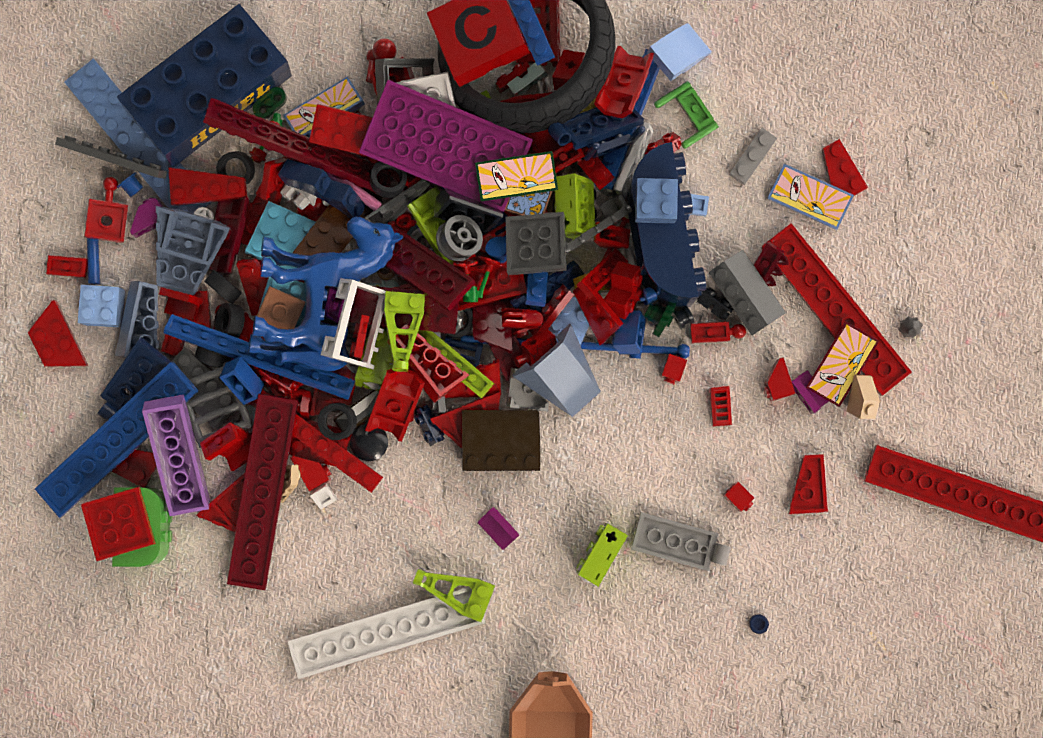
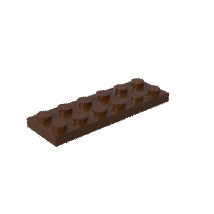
M361 187L380 202L384 198L370 189ZM329 204L293 253L300 255L327 252L342 253L353 239L347 228V223L350 219ZM365 206L364 211L360 215V217L365 218L366 216L371 214L373 210L368 206Z

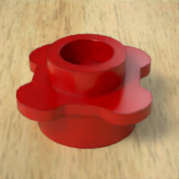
M406 213L398 216L395 225L407 234L409 229L416 225V221L412 220L410 214Z

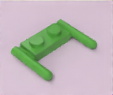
M686 81L654 102V106L660 108L676 98L690 121L699 131L681 143L684 149L719 128L689 81Z

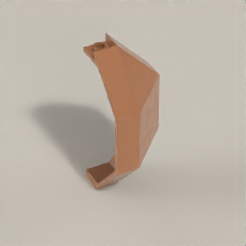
M555 671L538 672L510 709L509 738H592L593 712L567 673Z

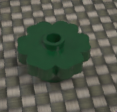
M669 301L665 308L658 304L650 303L644 317L647 318V321L656 325L652 333L653 335L660 337L665 327L670 326L674 318L671 315L677 303Z

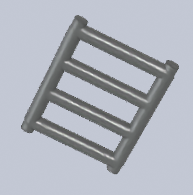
M223 363L222 367L189 380L193 385H197L220 376L225 363ZM227 386L192 398L186 402L193 433L199 448H201L200 442L217 432L214 431L203 436L199 425L236 410L240 411L243 421L237 422L235 425L242 429L253 428L246 404L243 405L235 395V403L196 418L192 407L232 392Z

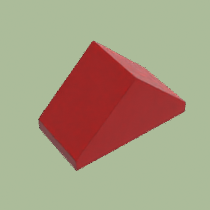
M610 225L594 236V242L600 248L627 249L629 246L630 229Z

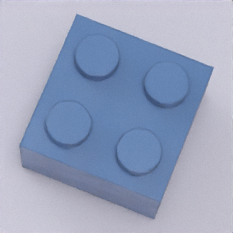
M637 178L635 222L675 223L677 220L678 179Z

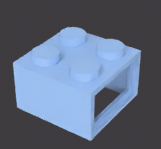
M81 285L78 323L86 326L121 328L125 290L120 287Z

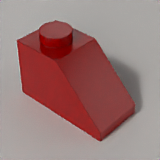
M784 357L776 360L763 388L765 397L769 398L770 402L795 394Z
M297 456L290 457L294 465H299L300 476L309 491L332 480L330 478L332 473L327 465Z

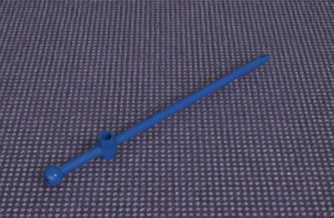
M465 335L460 338L464 342L482 343L474 340L473 335ZM517 338L520 346L522 342L527 340L526 338ZM582 342L581 348L584 350L617 351L612 343L599 345L596 342ZM680 344L678 347L643 345L642 353L672 354L686 359L689 357L690 347L687 344ZM629 354V358L641 359V354Z

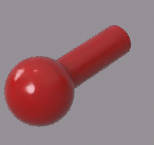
M371 49L366 55L369 62L366 76L367 83H372L369 71L375 68L376 60Z

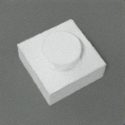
M327 483L310 491V497L320 510L337 500L336 495Z

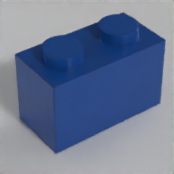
M633 311L629 313L626 319L620 318L623 325L615 332V336L612 338L613 347L616 348L619 355L642 353L646 319L641 311Z
M241 356L225 363L219 377L243 405L258 399V394L261 393L264 386L263 381Z

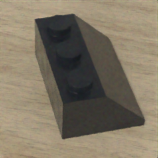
M444 188L436 196L433 217L448 221L455 215H465L477 223L483 234L488 233L503 218V213L500 210Z

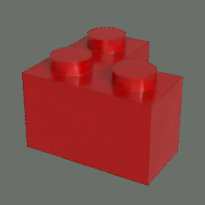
M618 261L611 272L612 287L604 300L619 318L626 319L629 313L633 312L636 302L640 301L639 298L642 297V275H640V266Z

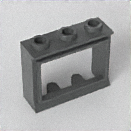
M376 59L377 105L387 80H389V68L422 67V77L434 75L433 64L435 59Z

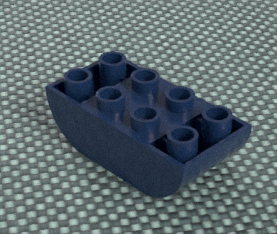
M668 142L655 147L641 159L635 169L626 203L633 210L631 213H628L636 263L637 266H640V275H642V285L644 288L651 287L654 289L658 296L657 300L667 305L670 301L677 303L675 307H691L697 298L702 295V291L706 290V278L703 267H693L692 258H695V252H699L700 246L696 228L687 230L686 226L689 214L693 213L690 191H680L679 186L682 183V176L686 175L683 152L674 153L672 142ZM637 178L678 179L677 220L675 223L635 222Z

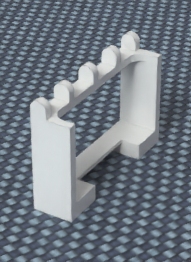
M340 278L336 298L343 299L344 304L335 337L325 336L321 355L374 369V365L370 364L373 351L378 352L379 348L375 347L378 332L383 333L384 330L379 327L382 315L384 314L386 291L355 280ZM357 288L378 294L379 296L362 361L340 356Z

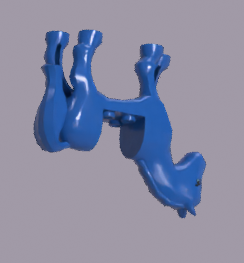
M355 216L348 221L347 228L348 232L356 240L357 249L344 253L327 252L313 255H300L278 248L273 238L263 236L261 256L264 257H262L260 277H272L277 284L303 280L306 293V312L301 325L294 329L276 328L268 324L264 318L255 316L248 352L254 354L262 353L267 356L276 354L277 360L280 363L295 361L310 368L323 371H336L348 364L321 355L325 336L335 337L338 324L320 322V320H324L325 309H322L323 301L327 299V289H325V286L338 287L340 278L360 282L361 279L367 278L379 269L384 268L393 256L395 243L400 241L403 235L394 233L392 226L389 224L372 223L362 217ZM287 265V266H293V267H296V268H294V269H284V268H281V267H279V266ZM347 327L341 347L340 356L349 358V353L346 349L345 344L348 337Z

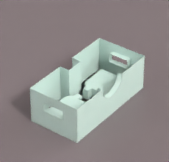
M535 62L527 69L528 73L522 78L517 76L507 84L516 96L524 94L531 86L537 84L538 79L541 81L548 75L541 65L537 66Z

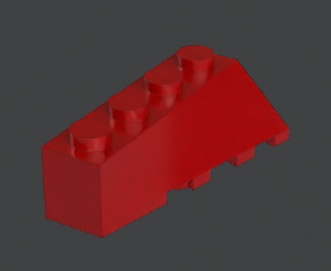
M406 324L400 329H408L410 326ZM417 333L408 360V370L419 374L425 382L423 389L435 403L464 381L469 374L460 370L456 366L457 364L451 359L448 360L440 353L441 351L436 347L433 348L426 342L425 338ZM396 335L397 348H407L408 335Z

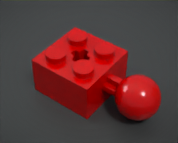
M387 38L377 40L372 49L375 59H394L397 53L396 45ZM374 68L369 71V74L377 96L376 71ZM389 68V80L393 82L415 78L412 68Z

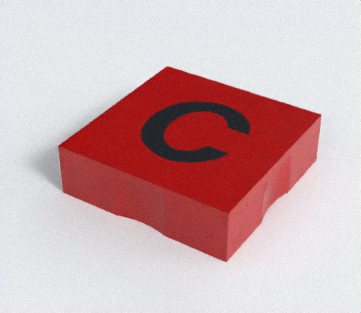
M451 0L427 12L449 69L459 87L484 76L494 68L507 65L530 54L507 0Z

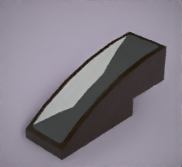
M371 391L350 406L357 417L356 427L370 418L378 391ZM342 412L333 419L341 432H343L348 425L346 414Z

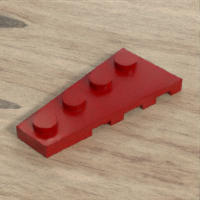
M168 167L172 206L247 197L246 179L244 177Z

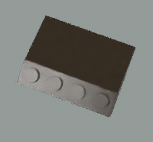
M462 410V471H540L539 411Z

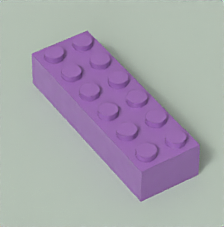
M184 394L145 401L142 413L169 515L175 516L209 509L210 497Z

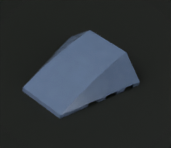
M156 206L157 286L194 296L226 238L230 227L217 220L187 211Z
M569 324L555 336L559 342L532 366L525 363L512 376L573 417L601 391L571 324Z

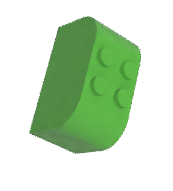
M114 487V494L136 487ZM140 487L156 544L112 557V567L154 565L166 557L169 550V542L172 541L170 523L173 520V516L169 515L164 492L161 490Z

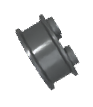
M455 215L438 228L436 242L439 251L446 258L455 262L464 261L480 250L483 236L474 220L465 215Z

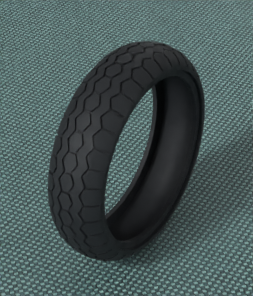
M572 0L584 10L589 18L590 38L585 57L574 75L563 86L545 97L530 102L505 103L495 101L477 92L469 83L459 87L452 76L438 42L437 53L440 73L448 72L455 103L465 112L519 134L545 131L553 123L559 122L563 124L574 118L600 92L612 67L616 37L613 18L606 1Z

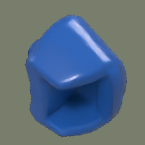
M648 287L643 289L642 297L639 299L648 306L650 303L655 302L658 296L654 289Z

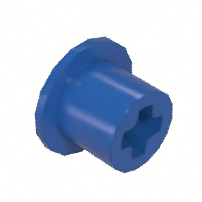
M136 172L117 186L118 189L122 187L130 198L143 188L142 184L135 177L137 175Z
M501 236L490 239L486 244L487 254L493 260L500 263L507 261L506 238Z

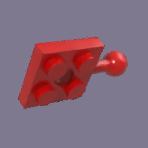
M107 177L103 181V187L106 190L105 201L88 200L85 238L117 243L124 242L128 205L113 203V191L118 186V181L114 177ZM104 216L109 217L112 221L111 225L104 226L101 223V218Z

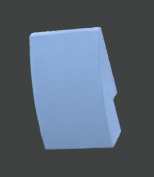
M687 23L651 45L647 53H654L653 61L668 79L672 81L711 54L712 51Z

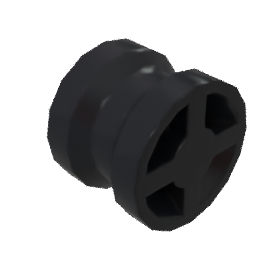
M684 306L682 310L672 313L680 329L684 328L688 323L692 324L695 322L688 306Z

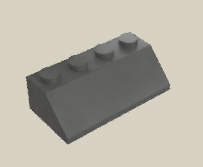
M741 250L709 271V274L751 335H754L786 313L744 250Z

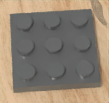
M564 212L506 217L508 275L566 271Z

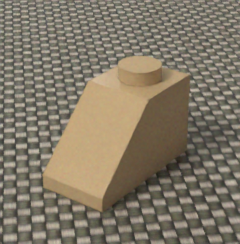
M854 375L846 411L859 419H876L880 400L871 375Z

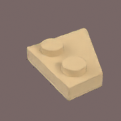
M287 465L281 503H284L298 486V481L300 480L299 465Z

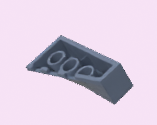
M141 281L130 282L115 356L126 358L140 338H143L158 350L157 285Z

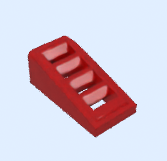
M730 387L709 388L712 426L732 425ZM725 393V396L715 397V394ZM715 401H725L726 404L716 405ZM726 408V412L716 413V409ZM727 416V420H717L716 417Z

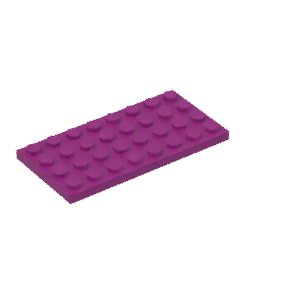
M387 80L359 153L481 202L475 163L527 155L533 139ZM509 198L483 201L481 203L504 212Z

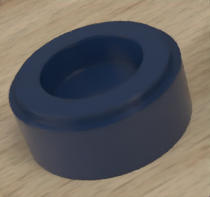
M755 614L749 619V628L752 632L763 634L768 630L769 621L765 616Z

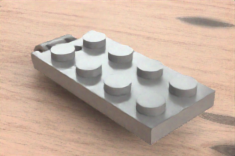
M641 512L631 550L710 571L711 562L726 566L731 547L716 543L719 533ZM702 547L706 548L705 552L701 551Z

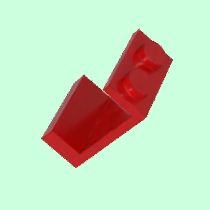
M231 422L200 442L205 459L211 461L218 455H221L227 459L230 470L235 471L247 463L252 433Z

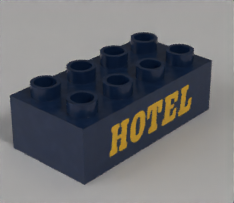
M238 4L119 94L117 99L174 168L222 131L218 128H212L203 122L211 98L243 111H248L259 98L271 88L279 87L292 77L287 59L244 8Z

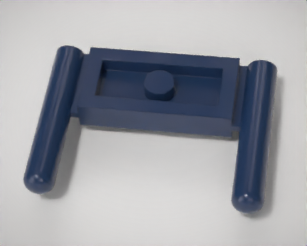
M641 125L631 136L630 134L625 136L618 134L612 137L611 141L606 142L602 140L594 142L586 151L583 159L589 161L591 157L594 159L627 147L629 144L632 145L646 129Z

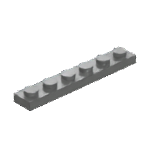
M65 135V138L57 137L55 145L153 177L166 179L167 171L162 170L161 165L154 163L146 165L142 159L133 157L131 160L127 158L126 154L120 152L112 154L108 148L99 146L97 149L93 147L92 143L86 141L78 143L76 142L77 138Z

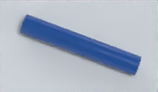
M87 238L88 284H100L99 240Z

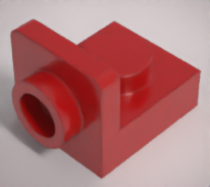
M305 389L293 390L292 399L298 400V413L301 414L303 419L310 420L313 401L311 391Z

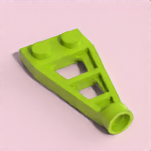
M385 292L384 316L393 359V371H408V360L424 314L425 294ZM396 313L412 315V322L408 329L397 328L394 318ZM397 334L409 336L407 348H397Z
M420 569L417 570L413 580V584L422 586L463 616L482 622L495 588L494 584L478 578L429 573ZM426 576L427 580L423 583L422 580ZM438 580L451 583L448 594H443L436 590L435 584ZM459 585L469 586L472 589L471 596L466 604H462L453 596L454 589Z

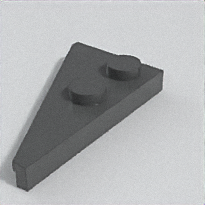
M424 179L420 180L364 219L372 223L388 224L390 221L395 222L398 216L408 209L407 205L416 200L428 188L430 183Z

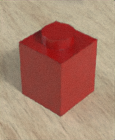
M668 354L660 377L664 378V382L672 385L675 382L679 383L687 360Z
M738 481L723 494L739 512L743 510L746 512L754 504L752 502L754 497Z

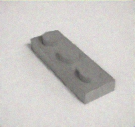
M761 128L729 175L745 185L777 140V137Z

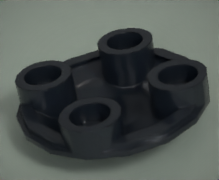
M367 424L361 425L353 432L350 438L352 452L363 461L380 459L388 448L386 432L378 428L368 432L365 431Z

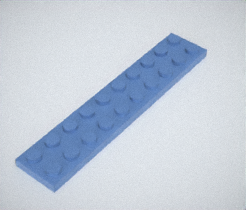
M94 58L64 81L121 152L127 155L128 159L132 160L133 157L144 160L146 165H150V163L161 165L162 170L167 171L166 179L139 173L168 208L194 214L198 208H206L212 203L171 205L168 167H173L126 112L117 99V96L122 92ZM181 163L174 167L178 169H185Z

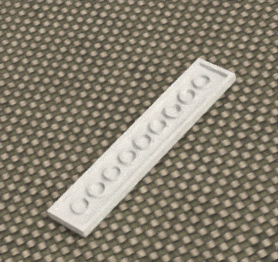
M466 587L453 592V596L462 604H466L469 601L472 589ZM433 597L288 641L297 677L301 679L486 622L484 617L482 622L463 616L439 598Z

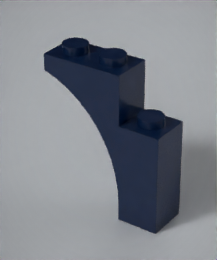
M287 159L278 174L287 186L300 189L320 198L341 211L349 219L355 216L360 217L366 206L350 185L331 180L323 169Z

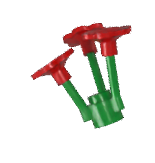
M476 254L471 255L467 260L453 262V265L460 266L462 272L468 275L470 274L469 267L478 264V261L470 260L476 257ZM480 256L479 259L486 263L484 269L486 272L480 289L477 291V287L472 286L463 296V302L478 303V298H483V291L493 267H503V264Z

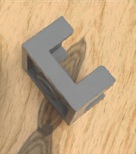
M511 367L506 406L548 412L549 402L514 378L512 374L519 368Z

